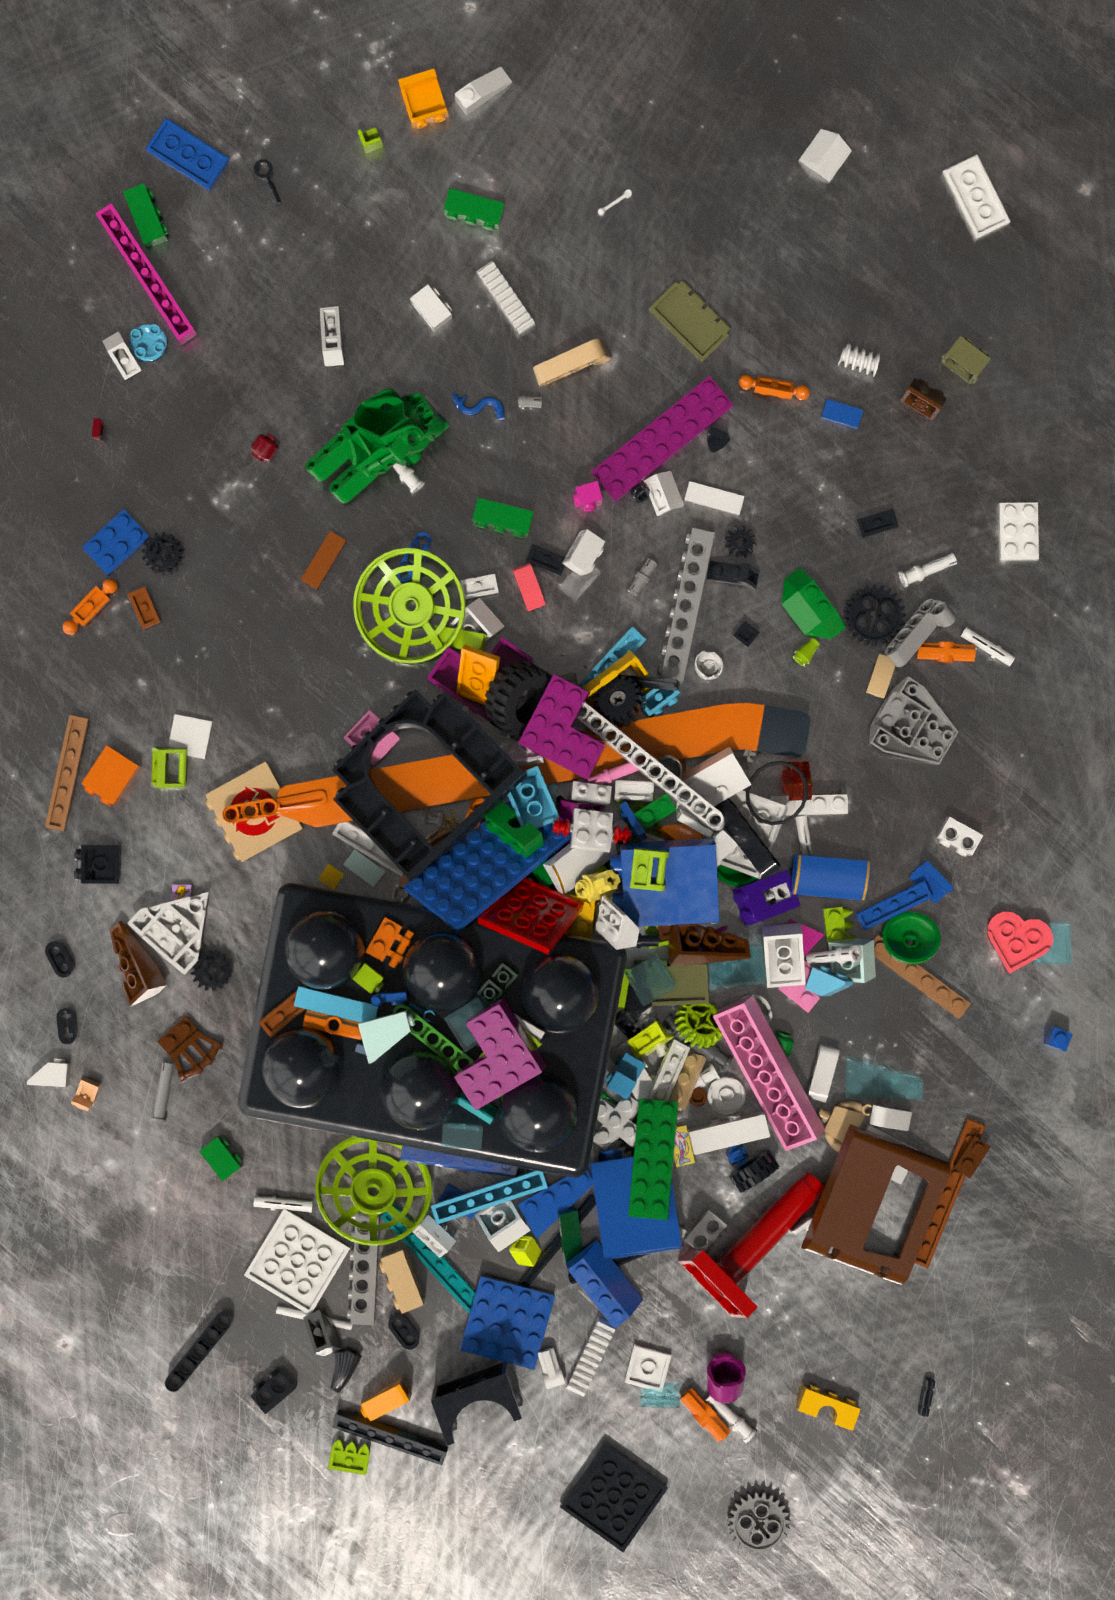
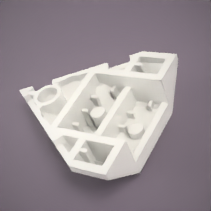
M209 892L142 908L127 924L165 960L185 975L198 961Z

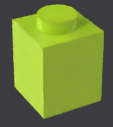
M367 963L353 977V980L370 994L374 991L378 993L385 984L382 982L384 977Z

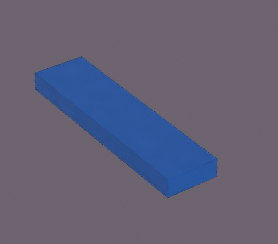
M923 880L855 914L865 931L933 898V895L926 881Z

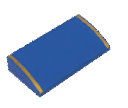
M795 855L793 856L791 894L865 901L869 886L871 861Z

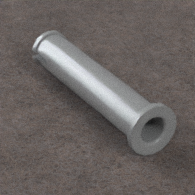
M162 1062L154 1114L151 1120L166 1122L164 1118L173 1063Z

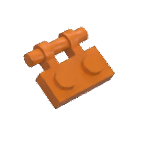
M385 917L369 944L366 953L382 962L388 955L392 957L388 965L396 968L398 962L402 961V955L407 946L411 945L414 933L407 930L404 936L400 935L399 932L402 926ZM396 939L400 941V944L394 952L390 948Z

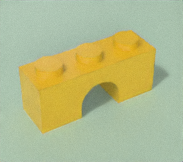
M812 1384L809 1387L804 1385L796 1406L798 1411L817 1417L819 1410L823 1406H831L835 1409L834 1424L853 1431L861 1410L856 1401L846 1398L845 1401L840 1399L838 1394L828 1391V1393L821 1392V1388Z

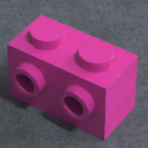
M598 481L575 487V493H573L572 497L575 507L579 506L580 511L584 510L585 513L596 510L595 507L602 505L603 498Z

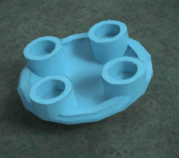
M143 324L131 331L129 347L132 354L138 359L153 361L165 352L167 338L158 325Z

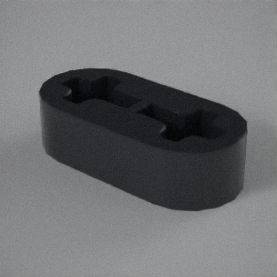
M70 1008L60 1009L56 1016L59 1040L63 1044H72L77 1039L75 1013ZM64 1011L71 1015V1018L67 1020L68 1025H66L65 1019H61ZM66 1027H68L69 1033L73 1034V1037L69 1039L70 1041L63 1037V1034H66Z

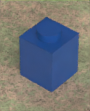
M1050 1026L1043 1044L1066 1052L1073 1034Z

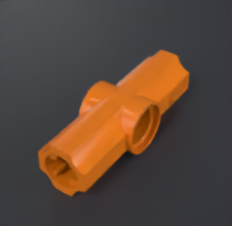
M924 642L916 651V659L937 660V662L945 663L954 661L974 662L976 656L975 645L955 644L954 642Z
M306 1011L303 1027L362 1040L358 1026L361 1022L316 1011ZM332 1019L339 1022V1029L336 1031L331 1030L329 1027V1022Z
M692 1387L687 1389L679 1398L693 1413L696 1421L703 1428L705 1427L718 1442L724 1440L731 1432L726 1424L717 1416L718 1413L708 1402H705Z

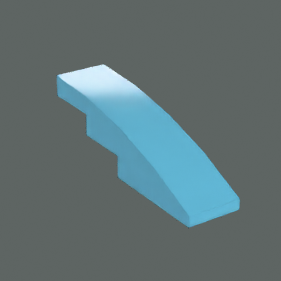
M632 627L580 682L579 686H585L627 654L628 650L634 654L647 639Z
M298 986L294 1002L296 1007L357 1022L377 1018L379 1006L376 1007L370 1003Z

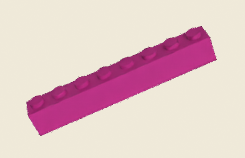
M112 203L96 212L95 214L179 343L183 345L197 336L195 330Z

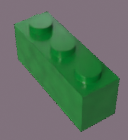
M143 183L123 191L146 249L168 241L166 237L168 230L165 223L161 224L159 217L162 215L158 205H153L152 199H155L151 188L147 189Z
M449 188L443 211L444 215H447L446 217L451 220L462 219L469 225L479 224L483 225V228L493 231L494 229L499 230L505 210V203Z
M478 498L472 521L476 523V527L486 529L489 526L493 527L496 532L505 533V531L513 532V536L523 538L529 535L534 511Z

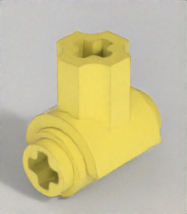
M613 870L582 875V880H579L575 885V892L578 897L588 898L589 902L602 900V896L605 895L610 898L613 891L618 889V883L621 882L619 874H615Z

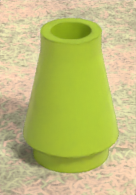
M811 638L794 652L793 659L801 666L809 664L820 643L816 639Z

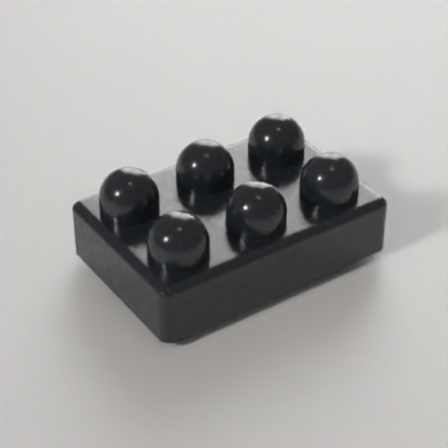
M286 883L279 888L276 896L238 1095V1109L244 1116L572 1178L580 1177L586 1173L589 1166L627 961L626 950H616L608 941L564 933L548 955L478 924L479 917H476L457 933L426 907L304 884ZM385 917L402 926L399 932L400 935L404 936L407 930L414 933L411 945L407 946L402 955L403 959L401 962H398L396 968L388 965L392 957L387 955L382 962L366 953L369 944ZM395 939L390 950L395 952L400 941ZM505 961L519 975L497 1001L504 997L513 1013L545 1031L540 1040L542 1044L537 1051L546 1063V1067L542 1073L491 1101L489 1104L497 1108L498 1112L491 1124L458 1104L463 1090L454 1078L457 1070L411 1032L373 1063L369 1064L365 1054L355 1052L357 1044L362 1043V1040L303 1027L305 1014L308 1009L304 1010L273 1037H270L258 1022L298 990V986L306 985L312 990L372 1004L371 998L375 994L408 991L409 999L404 1001L405 1003L403 1004L408 1006L412 1002L420 1008L432 1010L435 1015L431 1012L425 1015V1018L431 1020L428 1023L476 1060L483 1050L467 1027L466 1022L471 1016L490 1006L476 993ZM365 963L384 977L382 982L385 984L378 993L374 991L370 994L353 980V977ZM383 1002L379 1006L377 1018L393 1014L394 1008L398 1005H391V1002ZM399 1008L397 1012L405 1011L406 1009ZM332 1019L329 1022L330 1029L338 1030L339 1022ZM416 1020L415 1025L412 1026L413 1030L421 1031L423 1023ZM430 1033L428 1035L429 1043L436 1044L439 1041L437 1034ZM445 1046L443 1054L447 1057L452 1056L454 1048L452 1046ZM462 1058L459 1060L458 1065L462 1068L470 1062L468 1059Z

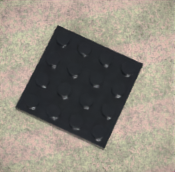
M604 1442L563 1500L560 1508L624 1553L668 1487Z

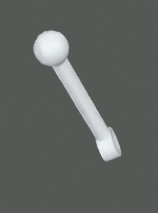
M629 189L625 190L622 196L604 208H599L598 213L603 215L606 210L624 198L631 197L632 191Z

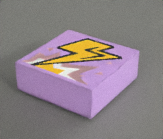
M172 884V901L192 897V885Z

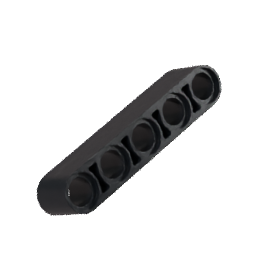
M727 798L715 806L725 819V829L764 879H768L781 867L780 863L736 805Z
M221 1311L166 1378L165 1387L167 1390L176 1392L184 1385L232 1325L234 1318L231 1312ZM219 1317H227L228 1325H222L219 1322ZM207 1332H214L216 1340H209ZM195 1347L203 1348L204 1355H197ZM183 1362H189L192 1369L190 1371L184 1370ZM170 1378H178L179 1385H172Z

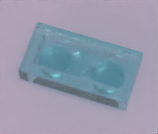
M645 1393V1396H640V1406L680 1408V1399L672 1393H666L664 1396H656L655 1393Z

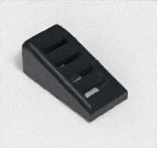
M624 1008L617 1013L615 1026L629 1040L646 1029L636 1014L624 1012Z

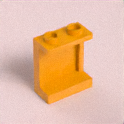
M435 69L398 79L412 128H424L428 123L434 121L435 123H440L449 117Z

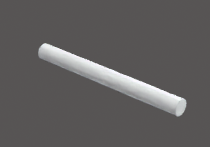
M277 1306L276 1310L277 1314L299 1319L309 1315L304 1311ZM326 1317L332 1326L352 1330L353 1324L351 1322Z

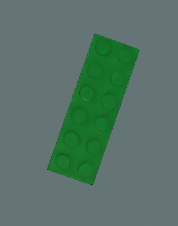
M639 1099L629 1217L668 1221L678 1102Z

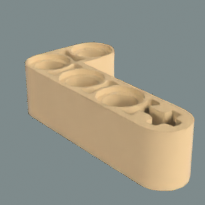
M594 339L534 366L533 370L539 386H545L592 364H603L611 360V356L605 341Z

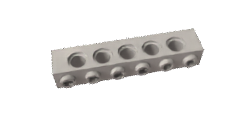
M360 1211L352 1217L360 1223L363 1221L369 1222V1215ZM380 1214L377 1215V1225H380ZM357 1227L352 1229L351 1236L370 1241L369 1231H364ZM354 1242V1249L350 1251V1260L354 1261L353 1268H350L349 1280H353L352 1288L349 1287L348 1299H352L351 1307H348L347 1319H351V1324H375L379 1245H370L368 1250H362L359 1243ZM366 1260L369 1268L361 1269L358 1265L359 1261ZM361 1279L366 1280L368 1287L365 1289L359 1288L358 1281ZM364 1299L367 1302V1307L359 1308L357 1300Z

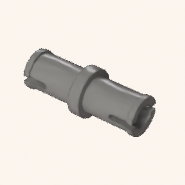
M647 558L641 570L635 574L636 578L627 591L632 595L635 594L637 597L645 583L649 582V577L658 564Z

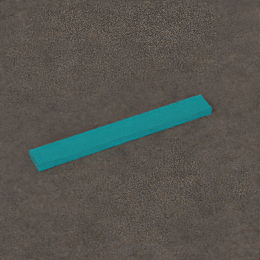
M394 1202L392 1206L401 1213L402 1210ZM388 1212L380 1215L386 1223L394 1219ZM400 1222L390 1227L397 1235L407 1230ZM413 1232L401 1239L470 1314L476 1291L444 1256L439 1258Z

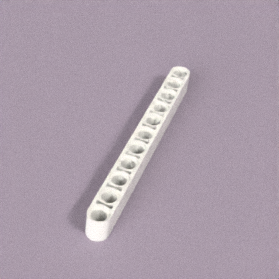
M587 703L584 704L583 708L587 709V713L584 716L578 715L577 717L581 724L710 829L718 831L724 827L725 819L720 811ZM595 720L602 721L599 728L592 727ZM615 732V739L608 740V733ZM624 744L631 745V749L628 752L621 750ZM639 756L646 757V761L643 764L636 763V759ZM660 768L661 773L658 776H652V769ZM674 780L676 785L673 788H667V781ZM689 792L691 797L686 801L681 800L682 793ZM699 804L706 806L705 811L702 813L696 812V806ZM714 816L721 818L720 823L717 825L710 823Z

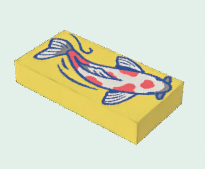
M686 1125L676 1127L674 1148L676 1167L695 1163Z

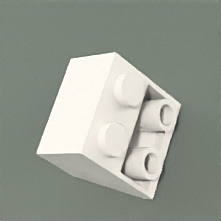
M606 895L602 896L596 931L616 950L635 947L640 929Z

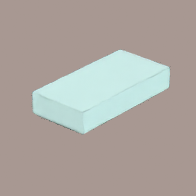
M355 849L343 864L373 887L377 885L385 874L383 869Z

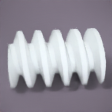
M848 343L842 350L838 366L844 361V368H847L849 364L852 365V370L859 366V373L865 368L866 375L873 371L874 377L880 362V353L873 357V351L870 350L866 355L865 348L858 352V346H855L851 350V344Z

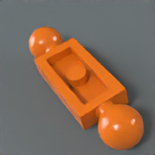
M748 374L742 375L739 379V386L742 389L748 390L751 387H755L754 392L762 395H772L782 399H792V396L795 395L799 400H806L810 395V390L806 385L794 387V382L758 375L756 380H754Z
M112 578L106 579L101 590L95 586L70 612L74 618L63 623V631L66 634L72 635L77 632L79 623L85 627L111 600L107 594L114 593L118 589L117 581Z

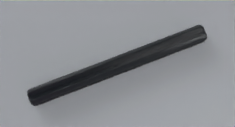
M590 1195L578 1209L579 1224L596 1205V1199L593 1195ZM560 1232L539 1256L535 1266H531L519 1281L520 1285L529 1287L562 1247Z

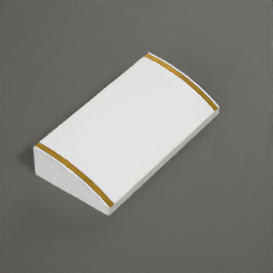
M611 838V850L608 853L571 848L570 843L543 865L558 892L565 895L575 887L579 880H582V875L592 874L610 860V855L618 854L620 852L618 842L615 844Z

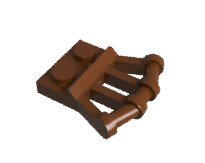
M187 1015L157 1041L174 1060L181 1082L197 1074L201 1075L208 1065L211 1066L214 1063L219 1049L223 1047L222 1043L204 1035ZM198 1038L212 1044L208 1054L196 1042ZM190 1045L203 1057L199 1064L186 1051ZM182 1054L193 1068L184 1071L178 1056Z

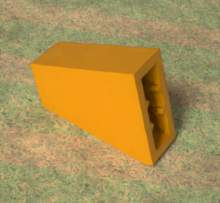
M400 1378L361 1402L362 1407L360 1411L365 1418L368 1417L372 1421L409 1402L412 1394L403 1378Z

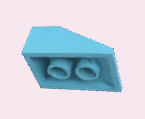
M536 766L524 771L527 777L508 794V797L521 827L529 822L536 829L553 823V820H557L559 814L540 768Z

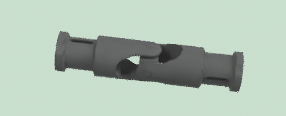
M669 1013L662 1026L673 1033L675 1038L684 1043L685 1038L679 1037L680 1031H675L678 1025L674 1024L675 1018ZM691 1042L684 1043L698 1054L704 1056L708 1061L715 1062L723 1071L733 1059L731 1055L728 1056L723 1053L717 1045L698 1049L697 1044L691 1047Z

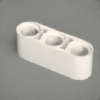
M820 1044L807 1090L808 1098L826 1102L839 1057V1048Z
M873 1105L869 1124L908 1131L912 1112Z

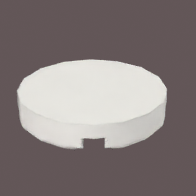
M720 1077V1079L713 1081L708 1088L707 1098L709 1105L719 1114H734L745 1103L746 1093L744 1087L733 1077Z

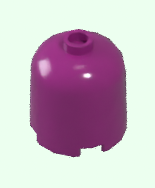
M720 1354L715 1356L713 1361L707 1366V1390L715 1401L731 1403L741 1396L746 1376V1368L743 1362L733 1358L731 1354Z

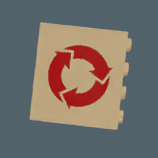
M268 762L256 766L205 794L207 798L205 800L209 810H214L216 814L214 819L217 825L223 827L226 832L223 834L228 844L232 843L234 847L232 852L235 858L241 860V862H246L247 859L304 830L301 822L281 814L238 823H228L223 819L222 812L227 806L278 797V791L282 787ZM268 802L265 805L266 812L271 813L274 811V803ZM250 805L246 809V814L253 816L256 813V809ZM230 809L227 812V817L230 820L236 818V811Z

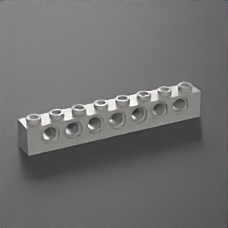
M692 528L691 533L687 532L685 543L688 544V549L683 551L681 562H684L683 570L679 569L677 580L681 582L680 587L675 588L673 599L677 601L675 607H671L669 618H673L671 626L668 625L665 636L669 638L668 643L663 644L661 655L665 656L664 662L659 663L657 674H661L660 678L677 679L679 683L684 681L715 532ZM699 545L702 547L703 552L695 554L692 551V547ZM696 564L699 571L692 573L689 571L688 566ZM691 582L694 584L695 589L691 592L686 591L684 584ZM682 601H688L691 605V608L689 610H683L680 607V603ZM679 619H683L686 621L687 627L680 629L677 627L676 622ZM680 638L683 641V645L677 648L673 646L672 640ZM672 656L677 657L679 664L671 666L668 659Z

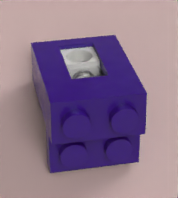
M788 870L771 875L768 879L763 878L732 890L733 899L739 908L740 918L745 926L761 922L801 906L797 895L791 894L792 881ZM767 890L768 894L765 893V895H763L762 892Z

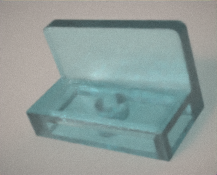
M443 1123V1147L481 1149L483 1125Z

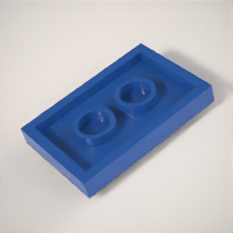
M123 509L82 548L109 576L136 552L144 542L149 540V535Z

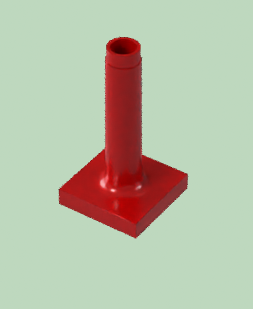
M806 1172L717 1262H714L704 1250H688L678 1262L731 1317L748 1318L758 1306L738 1285L819 1200L825 1187L815 1176Z

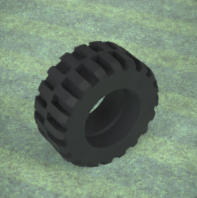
M527 661L514 662L510 666L507 665L502 668L503 671L498 672L495 675L494 681L490 682L489 691L487 690L485 695L487 697L485 708H487L486 714L489 721L514 738H521L552 679L550 673ZM529 689L525 703L516 710L518 699Z

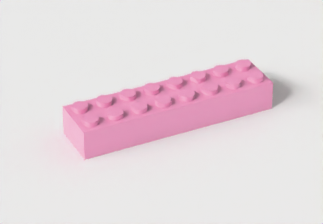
M748 996L722 1007L713 1015V1018L785 1151L817 1140L825 1131V1128L754 996Z

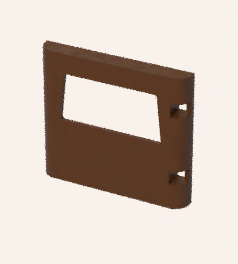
M850 1124L801 1248L894 1283L904 1284L909 1278L949 1177L950 1164ZM899 1165L927 1180V1186L900 1254L897 1258L866 1251L863 1248L894 1169ZM833 1247L831 1254L828 1253L830 1248Z

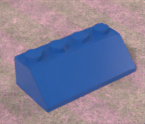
M597 1240L566 1262L567 1270L614 1329L630 1318L643 1301L642 1296L612 1259L607 1260L604 1258L603 1248Z

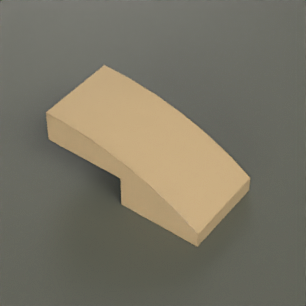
M882 654L877 656L866 693L885 698L895 665L887 656Z

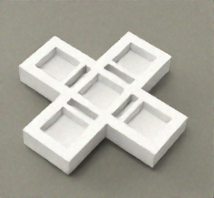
M629 1095L628 1099L622 1098L618 1105L613 1108L601 1099L597 1120L603 1125L594 1136L593 1141L605 1151H610L620 1137L634 1148L637 1125L632 1122V1119L638 1113L639 1102Z

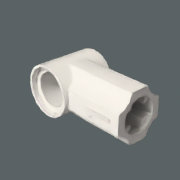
M554 1347L538 1352L546 1388L550 1389L566 1384Z

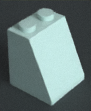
M408 1010L358 1024L369 1064L373 1063L413 1029L412 1026L415 1025L412 1013L409 1014Z

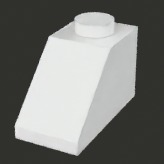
M119 331L102 341L125 380L142 371Z
M54 1058L53 1062H48L27 1081V1085L69 1086L71 1063L65 1062V1059Z

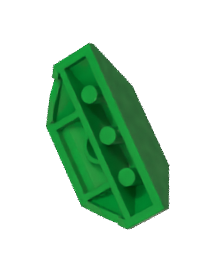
M799 567L784 579L781 605L804 635L831 640L846 628L837 610L815 581L802 568Z

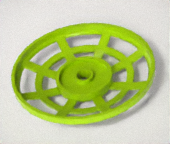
M402 548L384 553L367 566L356 585L353 609L357 627L364 640L372 649L396 662L418 663L435 658L453 644L464 623L466 600L461 581L447 562L426 550ZM414 554V565L401 566L391 570L385 562L387 559L397 555ZM422 555L437 561L445 567L448 573L440 579L431 570L421 567ZM379 566L385 576L378 583L374 595L363 593L368 577ZM405 571H413L412 582L402 584L396 576ZM421 573L430 576L436 583L430 588L420 584ZM452 579H454L460 594L461 610L451 609L450 596L445 585ZM390 580L395 587L391 596H380L383 587ZM440 589L444 596L445 607L436 606L433 594ZM409 600H413L416 603V608L413 611L407 607ZM361 601L373 602V613L378 626L369 632L362 617ZM379 603L389 605L391 616L385 621L381 618ZM433 613L444 615L443 619L434 631L429 620L432 618ZM449 616L459 618L453 635L443 645L438 635L445 628ZM394 623L405 627L403 638L395 635L388 627ZM422 626L428 634L424 638L411 640L413 628ZM383 632L391 640L402 644L399 655L384 649L373 638ZM432 641L436 648V651L424 656L407 657L409 645H421Z
M352 1136L336 1145L325 1156L319 1167L315 1185L319 1211L335 1232L352 1242L371 1246L397 1242L412 1233L420 1225L428 1212L432 1196V1183L426 1164L416 1163L422 1173L425 1187L413 1188L411 1177L404 1168L409 1162H398L387 1155L378 1154L377 1142L380 1141ZM369 1142V1153L358 1155L349 1161H346L340 1154L342 1150L354 1144ZM390 1144L402 1150L401 1145ZM334 1158L341 1168L335 1176L333 1187L321 1186L324 1172ZM369 1160V1169L363 1170L360 1173L352 1167L358 1162ZM377 1160L384 1161L392 1165L393 1168L388 1173L377 1169ZM345 1172L353 1179L350 1189L338 1188ZM399 1173L402 1174L407 1189H396L393 1179ZM376 1188L378 1194L371 1196L368 1194V1189ZM321 1194L333 1195L335 1207L341 1215L335 1222L329 1218L325 1211ZM425 1195L422 1211L413 1223L405 1217L411 1208L413 1196ZM339 1196L350 1197L354 1206L345 1212L341 1206ZM396 1197H407L406 1204L401 1213L392 1206ZM359 1211L369 1215V1225L360 1223L352 1217ZM388 1212L394 1218L387 1223L377 1225V1215ZM348 1222L357 1228L368 1230L370 1241L355 1238L343 1232L340 1227ZM399 1222L407 1228L406 1231L393 1238L378 1241L377 1231L388 1229Z

